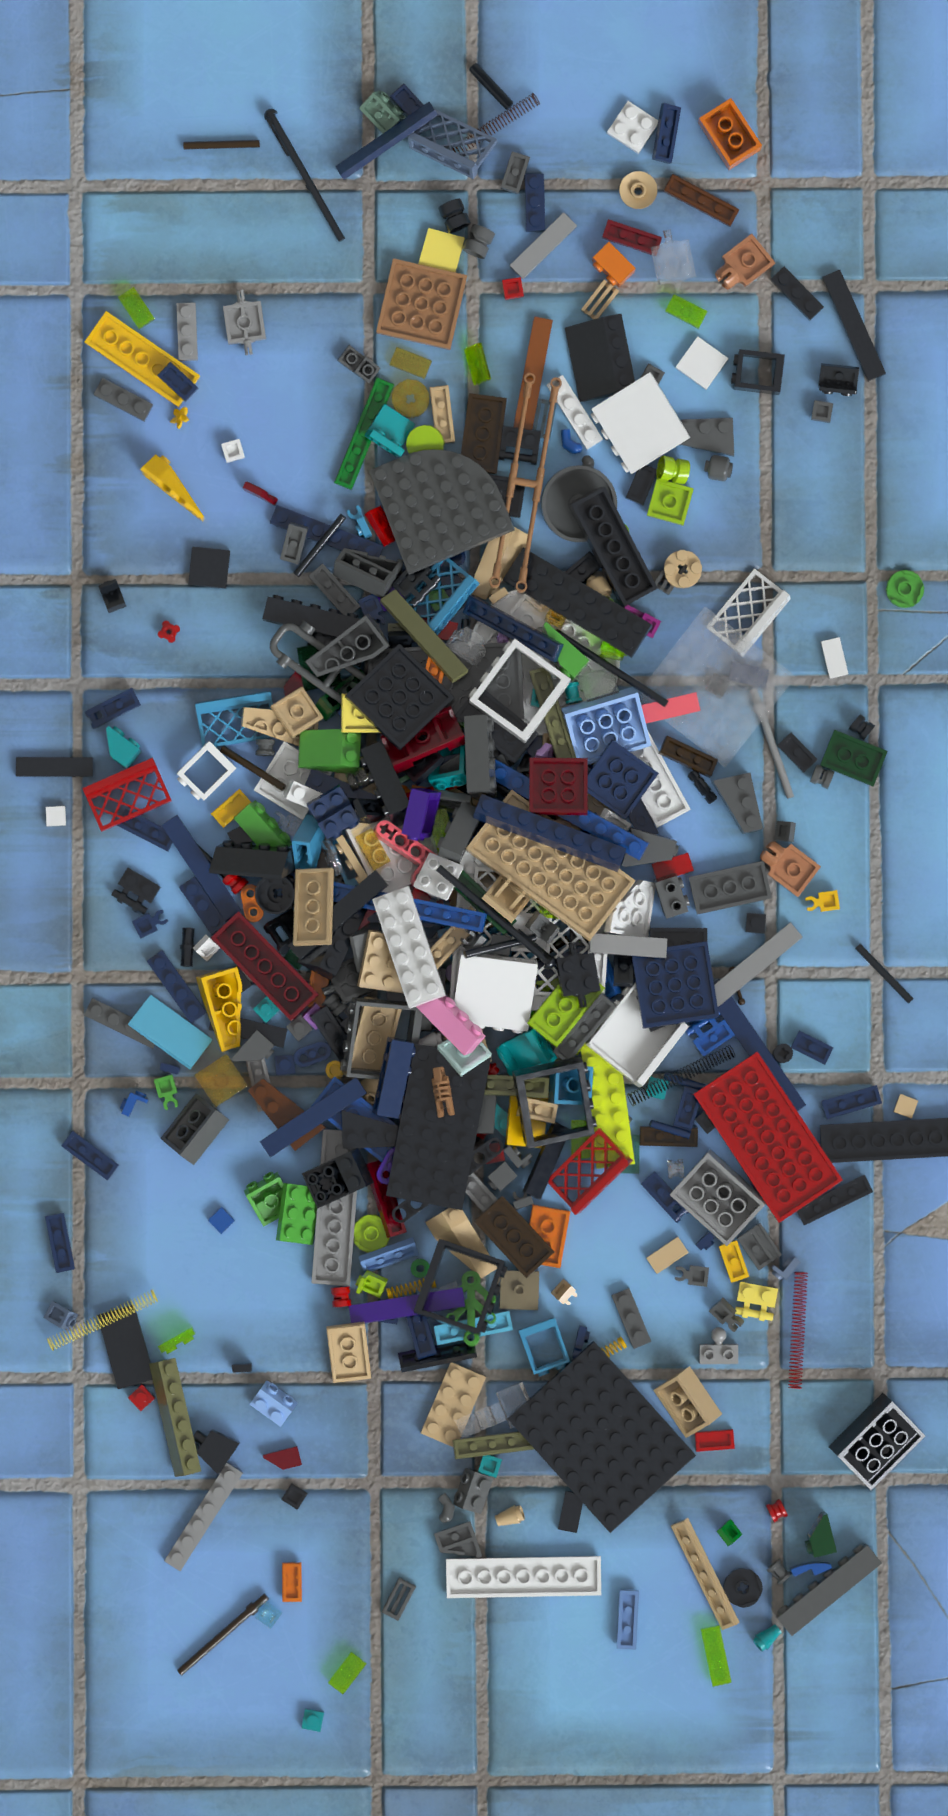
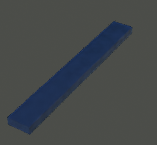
M731 996L718 1007L719 1013L731 1028L748 1056L750 1057L756 1052L760 1054L795 1109L799 1111L806 1106L805 1102Z

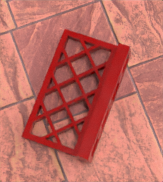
M153 757L82 788L101 832L172 801ZM153 772L157 776L155 785L145 782L147 775ZM137 781L141 783L137 793L127 790L130 782ZM143 784L153 788L150 798L140 794ZM116 788L123 791L119 801L110 797L112 790ZM156 789L163 791L166 796L161 801L152 799ZM126 792L136 795L132 805L122 802ZM98 796L106 798L102 808L94 806L92 799ZM138 797L148 800L145 808L139 809L135 807ZM108 800L118 803L115 813L104 810ZM121 805L131 808L129 814L125 817L117 815ZM103 812L113 816L111 822L104 826L100 820Z
M599 1128L551 1175L548 1184L571 1207L570 1210L577 1215L625 1170L633 1160L629 1155L626 1156L608 1135ZM598 1135L604 1139V1147H595V1138ZM584 1149H591V1160H581V1152ZM594 1150H604V1161L594 1160ZM608 1150H614L620 1157L615 1161H608ZM570 1162L578 1163V1173H568V1164ZM581 1163H591V1174H581ZM594 1163H604V1172L602 1174H594ZM557 1175L564 1176V1186H557L553 1179ZM568 1176H578V1187H568ZM581 1176L591 1177V1185L589 1187H581ZM568 1189L578 1190V1198L574 1202L568 1197Z

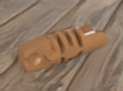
M444 1067L433 1068L434 1078L432 1079L437 1116L438 1118L444 1117L443 1102H446L448 1114L450 1116L454 1115L455 1111L449 1077L445 1075Z

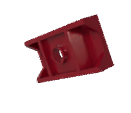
M451 706L444 708L400 751L384 735L380 736L396 774L413 767L414 761L446 747L450 751L465 744V736ZM421 735H427L425 740H418Z

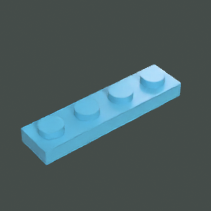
M510 1312L495 1313V1323L488 1324L485 1333L481 1332L479 1337L513 1330ZM493 1315L487 1316V1321L494 1319ZM475 1317V1328L480 1317ZM467 1319L458 1321L467 1325ZM446 1324L434 1326L437 1345L464 1340L463 1337L466 1331ZM470 1334L468 1339L474 1338V1335Z

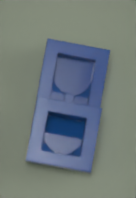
M807 1562L789 1569L794 1577L810 1569L813 1575L816 1576L831 1569L832 1566L828 1562Z

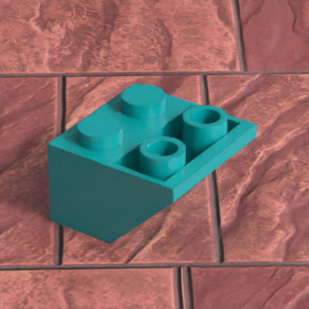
M108 726L106 732L111 758L125 769L130 768L141 754L140 745L132 738L128 740L124 738V732L116 726L113 728Z

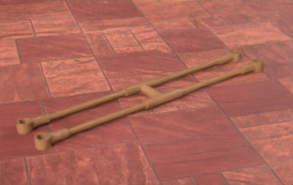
M527 373L524 376V400L513 463H511L506 491V508L509 513L515 485L534 488L533 507L523 565L520 568L519 580L515 586L518 593H524L527 589V565L538 502H540L549 435L554 406L557 402L558 391L562 385L561 379L557 377L553 378L550 382V407L536 481L518 478V458L528 399L531 396L532 385L535 382V375L533 373ZM530 376L533 378V381L528 382L526 378ZM557 381L559 386L555 387L552 383ZM505 535L500 536L496 563H494L492 577L489 580L491 588H498L501 583L499 577ZM493 579H496L498 581V584L493 585L491 581ZM523 584L525 588L520 590L518 585Z

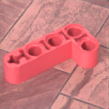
M387 820L380 821L374 827L375 837L417 866L410 878L411 884L414 885L416 875L419 874L428 854L435 853L420 842L407 839V835L401 834L402 830ZM383 826L386 827V832L384 834L381 833V828ZM394 832L395 834L390 839H388L390 834ZM395 837H401L404 844L402 846L397 845ZM412 847L419 850L418 857L411 854Z

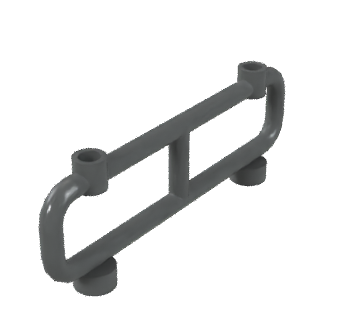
M304 620L300 626L293 623L283 624L270 641L271 653L278 658L276 663L283 668L289 666L341 704V694L329 686L342 669L330 672L323 682L282 653L277 647L279 640L285 632L293 631L320 651L325 645L312 636L316 629ZM353 665L344 668L359 680L366 676Z

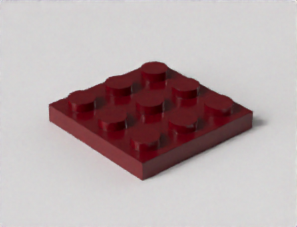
M530 758L529 812L536 815H587L588 758Z

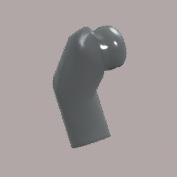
M444 1493L438 1497V1500L443 1505V1511L439 1515V1519L441 1522L447 1523L453 1519L455 1506L447 1494Z

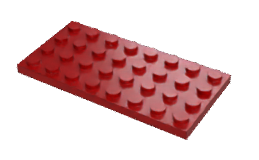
M758 1052L693 1094L778 1223L843 1181Z

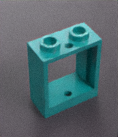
M465 744L450 751L448 747L439 750L438 752L442 756L460 753L459 770L439 774L440 766H438L428 776V781L435 789L444 790L449 787L467 784Z

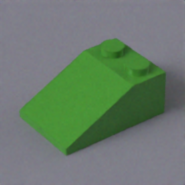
M545 622L541 630L542 633L564 644L557 662H554L556 668L569 677L572 683L587 666L589 659L551 625Z
M341 729L305 730L301 732L299 736L298 768L354 775L359 768L361 733L341 732Z

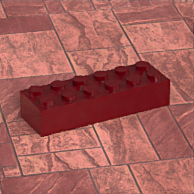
M239 911L211 937L291 1022L319 996Z

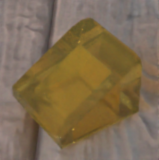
M549 609L544 620L558 628H562L566 618Z

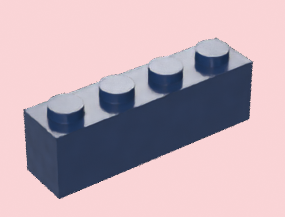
M387 1037L372 1112L376 1115L399 1119V1115L402 1114L404 1104L402 1101L407 1089L406 1081L412 1070L410 1065L411 1057H414L416 1050L414 1043L410 1040Z

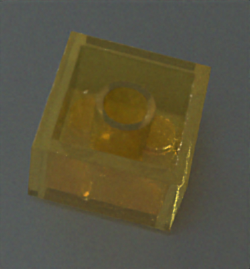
M225 1054L195 1074L198 1082L215 1107L220 1106L248 1087V1084L228 1054Z

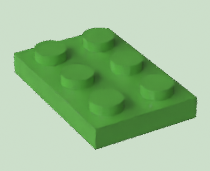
M283 1184L276 1235L277 1241L313 1245L317 1206L308 1186Z

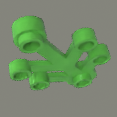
M467 1271L462 1276V1285L460 1286L463 1287L464 1293L467 1291L466 1307L457 1308L453 1313H448L446 1318L455 1316V1321H458V1318L467 1310V1325L475 1327V1309L481 1314L484 1307L475 1298V1290L484 1297V1301H486L488 1291L480 1284L481 1278L477 1272ZM469 1277L474 1278L473 1283H468L467 1280ZM494 1295V1299H493L492 1303H495V1302H496V1296H495V1295ZM492 1312V1314L488 1315H493L494 1319L487 1321L488 1324H493L496 1321V1315ZM466 1332L463 1337L464 1342L468 1346H476L479 1343L480 1337L473 1334L474 1340L469 1341L468 1336L472 1333Z

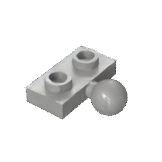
M717 1327L712 1330L711 1338L715 1341V1344H699V1364H738V1344H723V1341L726 1339V1331L723 1328Z

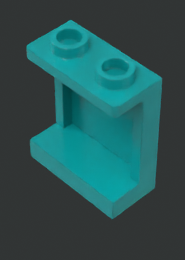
M533 1028L529 1029L528 1032L525 1031L503 1042L496 1048L497 1055L505 1065L509 1076H513V1070L546 1064L557 1059L549 1042Z

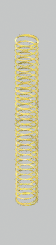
M150 1290V1291H151V1294H152V1296H153V1299H154V1302H153V1303L155 1304V1300H156L157 1302H158V1300H157V1298H156V1295H155L154 1291H153V1290ZM137 1296V1299H138L139 1304H140V1307H141L142 1303L140 1302V1300H139V1298H138V1296ZM133 1298L134 1301H135L136 1307H137L136 1311H138V1307H139V1306H138V1304H137L135 1298ZM124 1303L125 1309H126V1311H127L126 1316H128L129 1310L127 1309V1307H126V1305H125V1303ZM114 1308L115 1314H116V1316H117V1319H116V1320L118 1321L119 1315L117 1314V1312H116V1310H115V1308ZM110 1309V1311H111V1313H112V1316H113V1319H114V1318L116 1319V1317L114 1316L112 1310ZM100 1314V1316H101V1318H102V1321H103V1324H104V1323L106 1324V1322L104 1321L102 1315ZM91 1318L90 1321L92 1323L93 1329L91 1328L90 1331L88 1330L89 1333H91V1330L93 1331L94 1328L96 1329ZM81 1323L80 1326L82 1328L83 1334L81 1333L80 1336L78 1335L79 1338H81V1335L84 1336L85 1332ZM70 1328V1331H71L72 1336H73L72 1341H74V1337H75V1336H74V1334H73V1332H72V1330H71V1328ZM60 1333V1336H61L62 1341H63V1344H62V1345L64 1346L65 1340L63 1339V1337H62V1335H61V1333ZM47 1338L50 1348L54 1351L55 1345L52 1340L50 1342Z

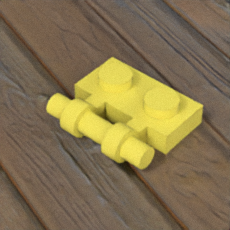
M740 1282L736 1301L744 1302L743 1308L735 1307V1314L742 1315L743 1318L753 1317L759 1318V1321H772L774 1313L766 1312L767 1306L775 1308L778 1289ZM750 1303L761 1305L760 1311L749 1309Z

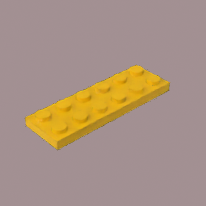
M105 311L84 341L92 349L178 408L183 400L157 375L171 362L194 384L200 378L199 374L107 311Z

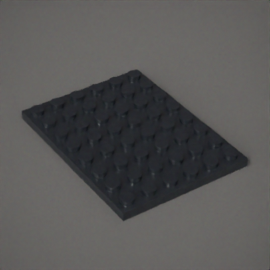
M594 1341L507 1418L610 1533L696 1456Z

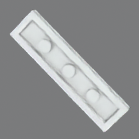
M561 375L558 377L561 379L562 385L558 391L557 404L586 450L601 442L603 438L568 382ZM557 381L552 383L555 387L559 386ZM549 383V384H547L546 386H547V388L549 389V391H550V393H551V387H550V383Z

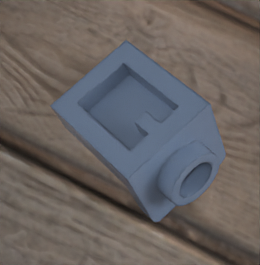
M795 1257L792 1260L788 1258L782 1265L783 1271L772 1265L771 1269L774 1270L772 1274L779 1280L782 1278L787 1280L801 1262Z
M52 1301L43 1318L61 1329L70 1331V1328L76 1323L78 1314Z

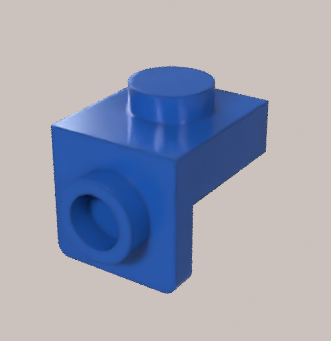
M136 1091L135 1094L130 1092L128 1099L124 1098L120 1109L123 1110L121 1114L130 1117L137 1100L148 1104L149 1100L146 1099V1094Z

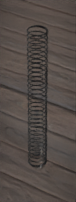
M729 1048L731 1056L735 1058V1053L733 1055L732 1051ZM712 1053V1054H709L708 1057H709V1059H710V1062L712 1061L711 1058H710V1055H712L713 1060H714V1062H715L716 1059L714 1058L713 1053ZM702 1060L706 1070L708 1071L707 1065L705 1064L704 1060ZM700 1063V1066H701L703 1072H705V1070H704L702 1064ZM689 1066L693 1076L695 1077V1074L691 1066ZM687 1069L688 1075L692 1079V1076L689 1070ZM673 1072V1073H670L669 1076H670V1078H671V1081H672L673 1085L676 1086L674 1080H673L672 1077H671V1074H673V1076H674V1078H675V1081L677 1080V1078L675 1077L674 1072ZM667 1074V1077H666V1078H667V1080H668V1083H669L670 1087L672 1088V1085H671V1083H670V1081H669V1079H668V1074ZM662 1078V1079L664 1080V1083H665L667 1089L669 1090V1087H668V1085H667L665 1079ZM657 1079V1081H654V1083L652 1084L654 1085L657 1093L659 1094V1091L655 1086V1082L658 1084L659 1079ZM661 1082V1085H662L664 1091H666V1089H665L663 1083ZM644 1085V1088H643V1089H644L645 1094H646V1096H647L648 1093H647L646 1090H645V1086H646V1085ZM651 1086L652 1092L656 1096V1093ZM637 1089L636 1092L638 1093L641 1102H643V1100H642V1098H641V1096H640V1094H639V1092H638V1089ZM641 1089L640 1091H641V1093H642V1096H643L644 1100L646 1101V1098H645V1096H644V1094H643V1092H642V1089ZM634 1090V1092H631L630 1098L633 1102V1104L631 1103L632 1106H634V1104L636 1105V1102L632 1097V1093L635 1095L636 1090Z

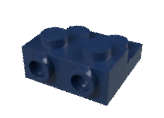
M340 784L306 803L327 839H336L342 834V830L347 827L348 829H353L358 825L357 811Z

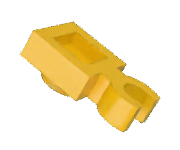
M837 890L820 892L817 899L812 896L805 898V901L811 900L813 902L812 907L806 908L807 911H813L817 907H820V912L840 909Z

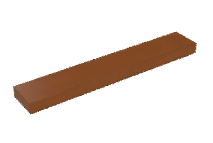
M534 317L513 427L519 428L524 400V376L527 373H533L535 375V382L532 385L531 396L528 399L524 428L533 429L553 320ZM529 376L526 380L532 382L533 378Z

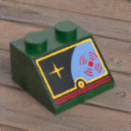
M825 1511L820 1512L807 1534L808 1540L805 1541L807 1552L814 1558L837 1552L828 1514Z

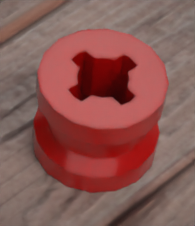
M780 1499L776 1500L772 1505H766L774 1523L779 1518L788 1516Z

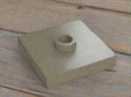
M507 1270L505 1277H501L500 1309L538 1310L539 1271H534L526 1278L520 1271Z

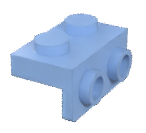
M266 1381L249 1405L281 1427L298 1402L290 1395L281 1391L275 1384Z

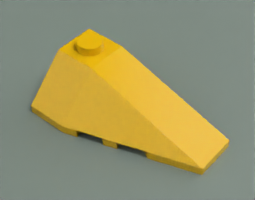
M155 454L140 469L143 476L203 522L205 519L203 514L169 465L170 461L163 455L159 457Z
M228 968L196 977L199 991L221 1052L239 1047L242 982L238 968Z

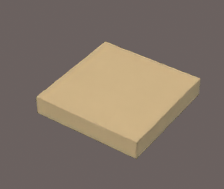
M303 687L298 688L270 706L291 739L324 718Z

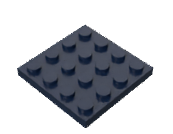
M707 941L667 947L666 958L631 956L643 1029L719 1018Z

